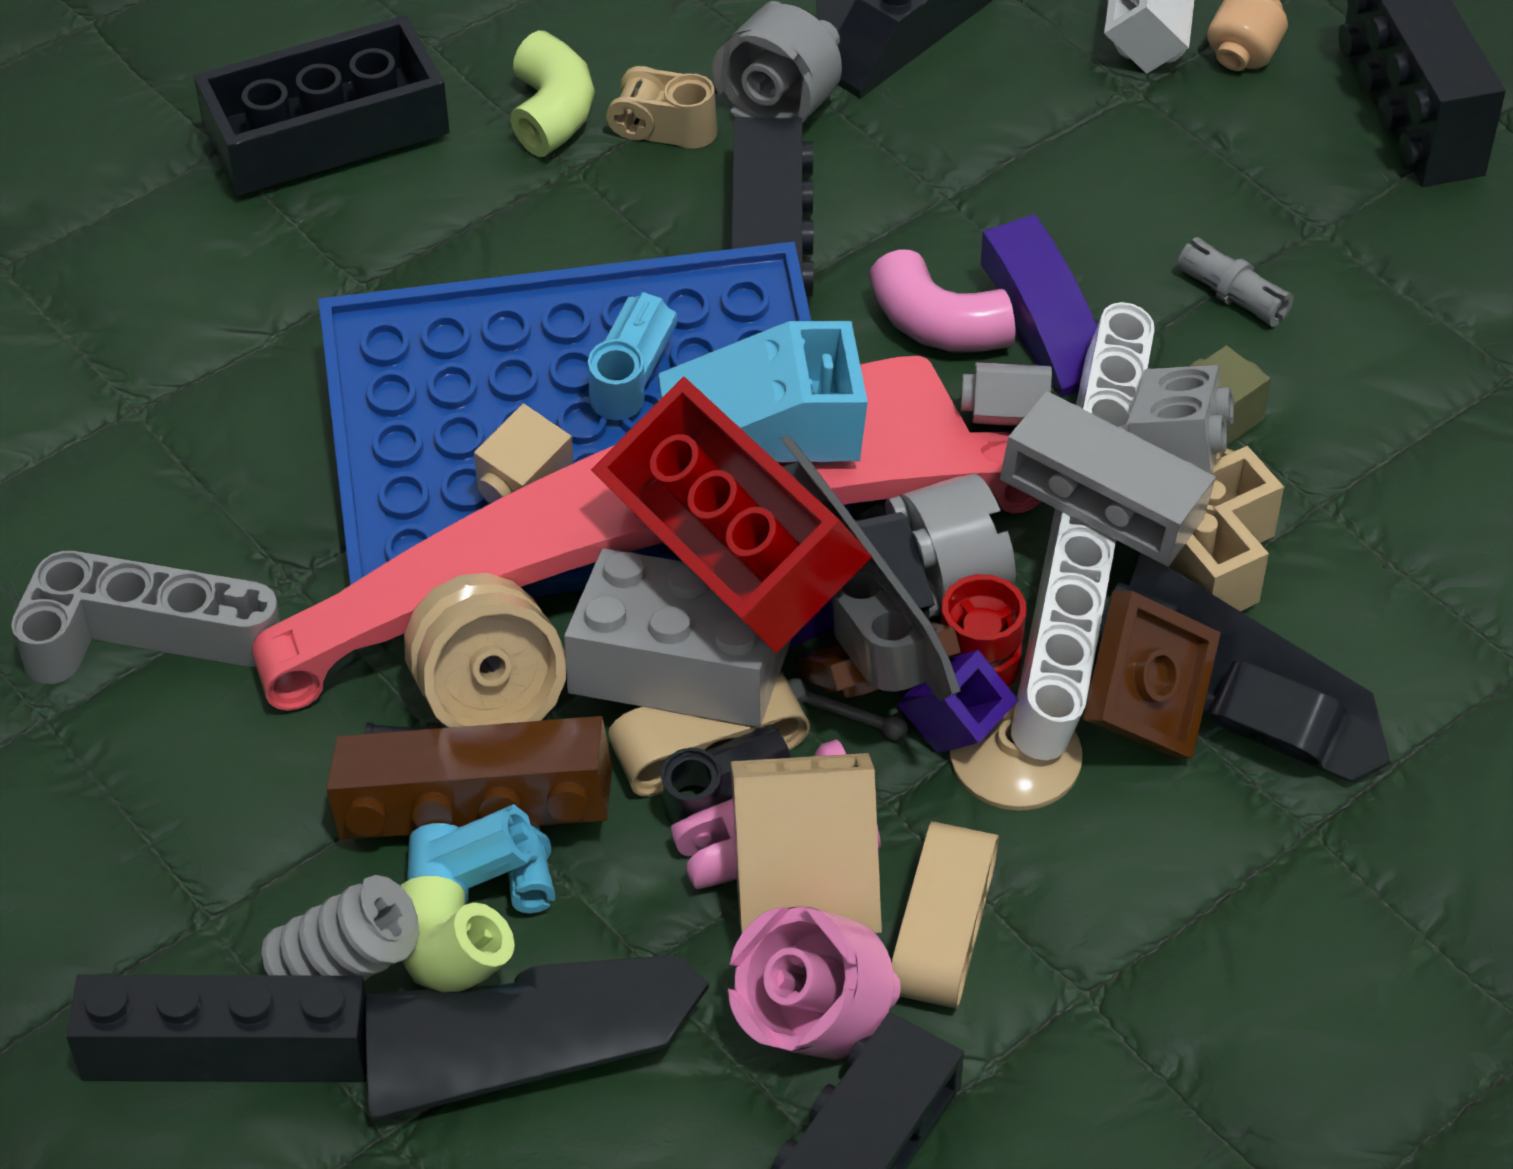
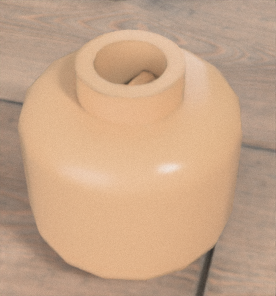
M1223 0L1209 26L1207 39L1211 49L1216 54L1217 60L1226 68L1234 71H1242L1245 68L1261 69L1268 65L1287 31L1288 20L1280 0Z

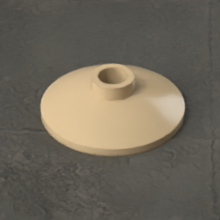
M1015 705L980 743L950 750L953 772L964 789L978 800L993 807L1006 810H1032L1054 803L1073 787L1079 777L1082 765V747L1075 730L1065 752L1058 758L1050 760H1039L1027 756L1014 743L1010 742L1013 741L1011 737V724Z

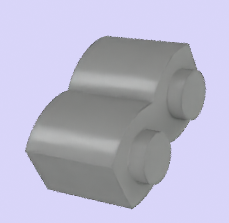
M976 362L975 374H963L961 411L972 412L973 424L1017 426L1045 391L1051 393L1052 368L1051 366Z

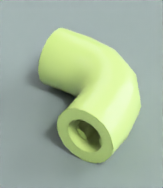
M538 30L523 40L516 51L513 61L515 76L538 92L511 112L510 121L516 137L524 148L537 157H545L563 145L587 121L594 100L595 90L586 62L563 41L546 31Z
M421 876L401 884V887L413 901L419 924V936L416 947L402 963L413 981L421 987L434 989L442 993L460 992L488 979L512 957L515 944L513 933L507 921L496 910L485 904L473 902L465 905V891L460 884L439 876Z

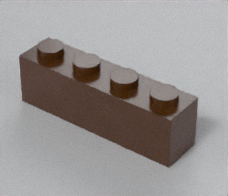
M603 716L337 736L326 790L340 840L411 835L420 826L431 823H446L462 827L513 804L529 816L531 826L607 821L612 763Z

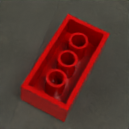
M685 376L591 469L776 654L872 558V555L829 509Z

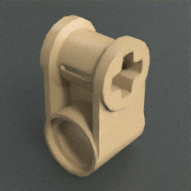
M646 66L632 67L626 71L621 79L620 88L622 92L620 97L611 102L606 112V120L610 128L621 137L629 140H646L676 145L685 149H697L707 146L717 137L718 126L714 86L711 80L699 74L674 73L655 70ZM641 81L640 88H635L637 83ZM636 118H639V123L635 125L634 122Z

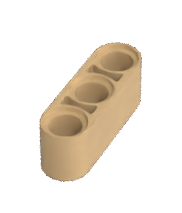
M780 671L761 727L640 707L623 714L615 720L609 728L608 739L633 792L639 796L650 797L662 794L660 776L662 765L668 756L677 750L692 747L707 751L769 724L774 729L780 731L788 749L792 750L808 735L810 724L786 677Z
M931 821L892 959L893 971L900 979V997L958 1009L994 872L999 835Z

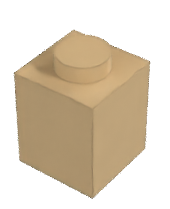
M523 403L474 452L478 490L491 504L536 480L573 464L572 436Z

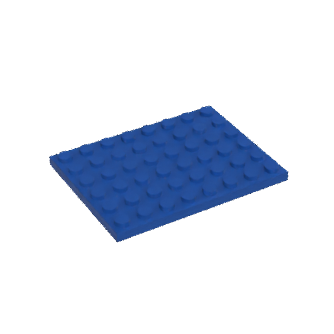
M795 241L318 298L350 585L409 548L490 504L477 487L474 452L523 403L572 436L573 463L616 445L660 400L659 373L785 322L811 321ZM644 292L662 298L664 303L677 313V325L644 387L645 398L643 406L637 414L628 419L617 421L605 419L598 415L590 404L588 383L589 354L596 345L606 340L628 296L636 297ZM845 504L844 507L853 517L850 504ZM665 543L631 551V553L682 561ZM596 562L545 578L521 588L531 597L583 591Z

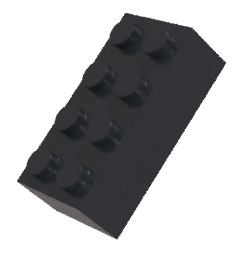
M1347 0L1348 9L1345 24L1340 26L1338 33L1341 52L1345 57H1350L1358 72L1362 90L1365 93H1370L1378 107L1381 124L1385 129H1390L1399 145V152L1403 163L1406 166H1411L1421 186L1427 187L1486 176L1506 90L1452 0Z
M407 15L193 75L202 125L236 196L450 133L445 83Z

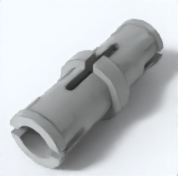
M1199 237L1193 238L1191 245L1188 243L1178 258V269L1218 292L1216 297L1227 305L1234 302L1255 314L1271 327L1277 326L1279 319L1283 321L1291 309L1294 300L1291 293L1275 284L1273 285L1253 272L1254 266L1241 258L1235 261L1217 251Z

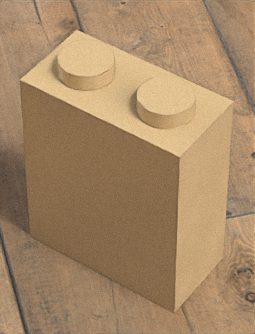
M869 753L731 761L738 910L741 934L748 925L768 910L779 907L790 908L799 906L816 908L861 922L874 933H881L875 769Z

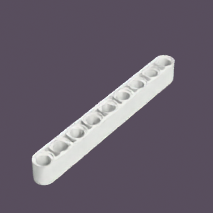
M1123 302L1114 303L1105 308L1085 357L1076 405L1127 432H1129L1128 421L1144 370L1148 368L1154 335V322L1150 315L1142 308ZM1056 508L1017 695L1018 701L1015 705L1011 724V737L1016 747L1025 755L1039 760L1055 759L1065 752L1086 706L1116 540Z

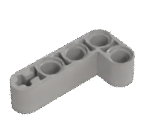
M60 551L44 558L37 566L13 616L11 627L26 675L31 680L41 684H56L67 680L75 674L92 639L240 666L256 667L252 656V643L262 631L281 622L274 592L268 586L258 582L78 551Z

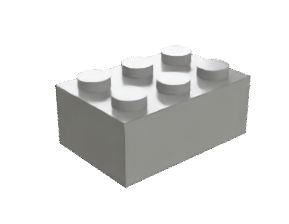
M602 548L564 635L568 693L761 727L791 640L776 654L682 561Z

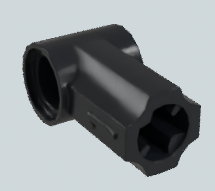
M769 724L707 751L689 747L677 750L668 756L662 765L660 776L665 817L671 825L697 812L733 798L731 761L791 758L788 746L780 731L774 729ZM691 785L701 786L706 789L695 795L679 792L680 789Z

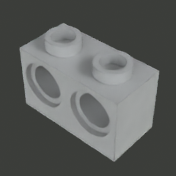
M1219 365L1145 369L1128 421L1129 432L1212 474L1217 453H1225L1227 449L1226 425H1232L1234 420L1231 387H1221Z

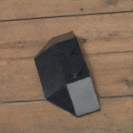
M816 0L817 19L831 23L837 29L840 36L838 49L841 56L842 73L838 86L861 99L993 0Z

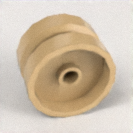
M493 574L459 575L434 587L414 608L404 634L405 662L422 695L426 698L436 718L449 728L541 721L556 705L566 681L565 649L554 626L542 614L540 607L534 599L514 581Z

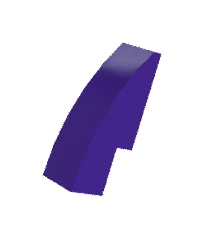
M1036 214L983 231L980 265L997 289H1003L1007 292L1015 318V333L1039 366H1051V384L1061 397L1078 392L1085 357L1097 325L1060 251Z

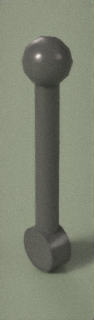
M787 679L800 705L806 703L881 729L885 737L890 740L902 739L907 733V723L899 715H891L886 718L806 690L805 683L800 679Z

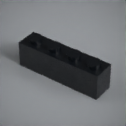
M734 117L732 249L795 241L806 296L813 297L814 261H802V255H813L814 220H802V215H813L814 182L813 180H802V176H813V142L802 141V118Z
M77 975L66 1037L81 1081L366 1082V988L363 976Z
M889 1011L873 1035L865 1037L854 1044L847 1060V1069L849 1070L837 1087L827 1084L822 1089L809 1115V1122L811 1124L799 1141L790 1138L785 1142L778 1152L771 1169H907L961 1089L964 1051Z

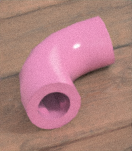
M912 250L889 252L879 258L871 267L869 280L879 306L899 331L921 345L950 353L987 352L1011 348L1014 345L1015 318L1010 298L1005 290L998 289L961 294L944 290L932 280L924 259L919 253Z

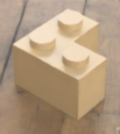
M1248 446L1215 460L1212 475L1216 476L1204 520L1169 565L1171 569L1239 611L1260 602L1269 555L1260 543L1275 536L1284 486Z

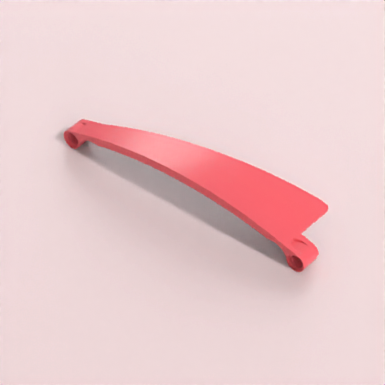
M921 356L895 357L860 364L868 401L860 461L811 462L843 505L890 499L903 493L972 473L978 474L986 482L999 507L1005 512L1012 514L1024 513L1042 502L1000 480L1007 440L1012 432L970 433L931 362ZM614 446L577 461L494 501L409 548L338 594L262 631L252 643V656L269 704L276 709L286 711L297 710L310 705L319 697L323 690V681L328 670L338 660L353 650L386 642L404 634L414 608L434 587L459 575L489 573L512 580L519 587L594 563L597 561L602 548L631 552L664 543L591 471ZM778 462V463H779L782 467H784V466H787V465H790V464H793V463H796V462Z

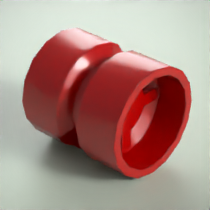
M983 574L961 578L947 589L942 599L941 625L955 628L961 653L948 657L951 658L979 650L1009 688L1015 683L1021 671L1026 601L1021 591L1006 579Z

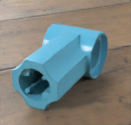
M644 292L636 297L628 296L606 340L596 345L589 354L588 383L590 404L594 411L605 419L616 421L628 419L637 414L643 406L645 398L644 387L677 325V313L671 310L662 298Z
M514 804L462 827L446 823L423 825L414 830L409 837L407 881L421 876H439L451 879L460 884L465 891L466 904L470 887L523 866L528 861L537 858L539 838L533 831L529 816Z

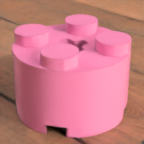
M779 907L761 914L741 934L733 949L730 965L736 966L735 990L728 988L729 1002L741 1028L751 1038L761 1044L818 1058L839 1060L849 1055L857 1041L874 1034L888 1014L889 1009L896 1004L901 991L900 979L893 971L888 951L880 938L870 928L856 920L811 907Z

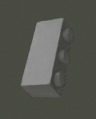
M1045 391L1008 436L1000 474V480L1167 567H1169L1204 520L1216 476L1198 468L1194 464L1184 461L1139 438L1137 435L1127 432L1048 391Z

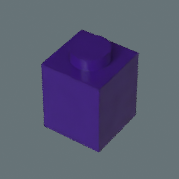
M979 650L949 658L961 690L957 694L939 701L925 682L912 687L897 703L936 753L980 743L1018 701Z

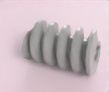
M379 875L364 878L363 884L359 883L350 886L342 894L332 896L326 899L323 904L308 909L304 915L294 917L288 920L285 925L270 930L263 939L261 954L264 969L268 975L363 976L365 981L370 976L388 969L390 965L408 958L415 949L419 936L418 915L412 899L399 884L388 877Z

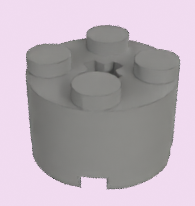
M777 1L767 2L717 50L712 65L714 86L719 96L723 92L726 93L734 105L730 112L735 117L802 118L803 123L830 96L840 81L842 62L838 49L840 43L838 31L828 21L818 20L799 7L781 4Z
M972 473L958 476L886 499L885 509L887 515L902 512L909 520L935 602L934 606L923 612L928 620L941 616L942 599L947 589L961 578L975 574L994 575L1008 580L1015 586L1016 568L1008 531L997 534L989 514L999 512L1000 508L989 486L978 474Z

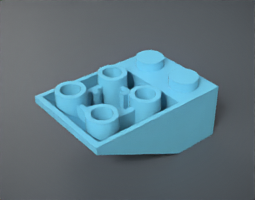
M788 321L663 371L658 375L660 399L685 376L777 462H798L780 439L787 435L798 444L810 462L860 461L868 401L851 321Z

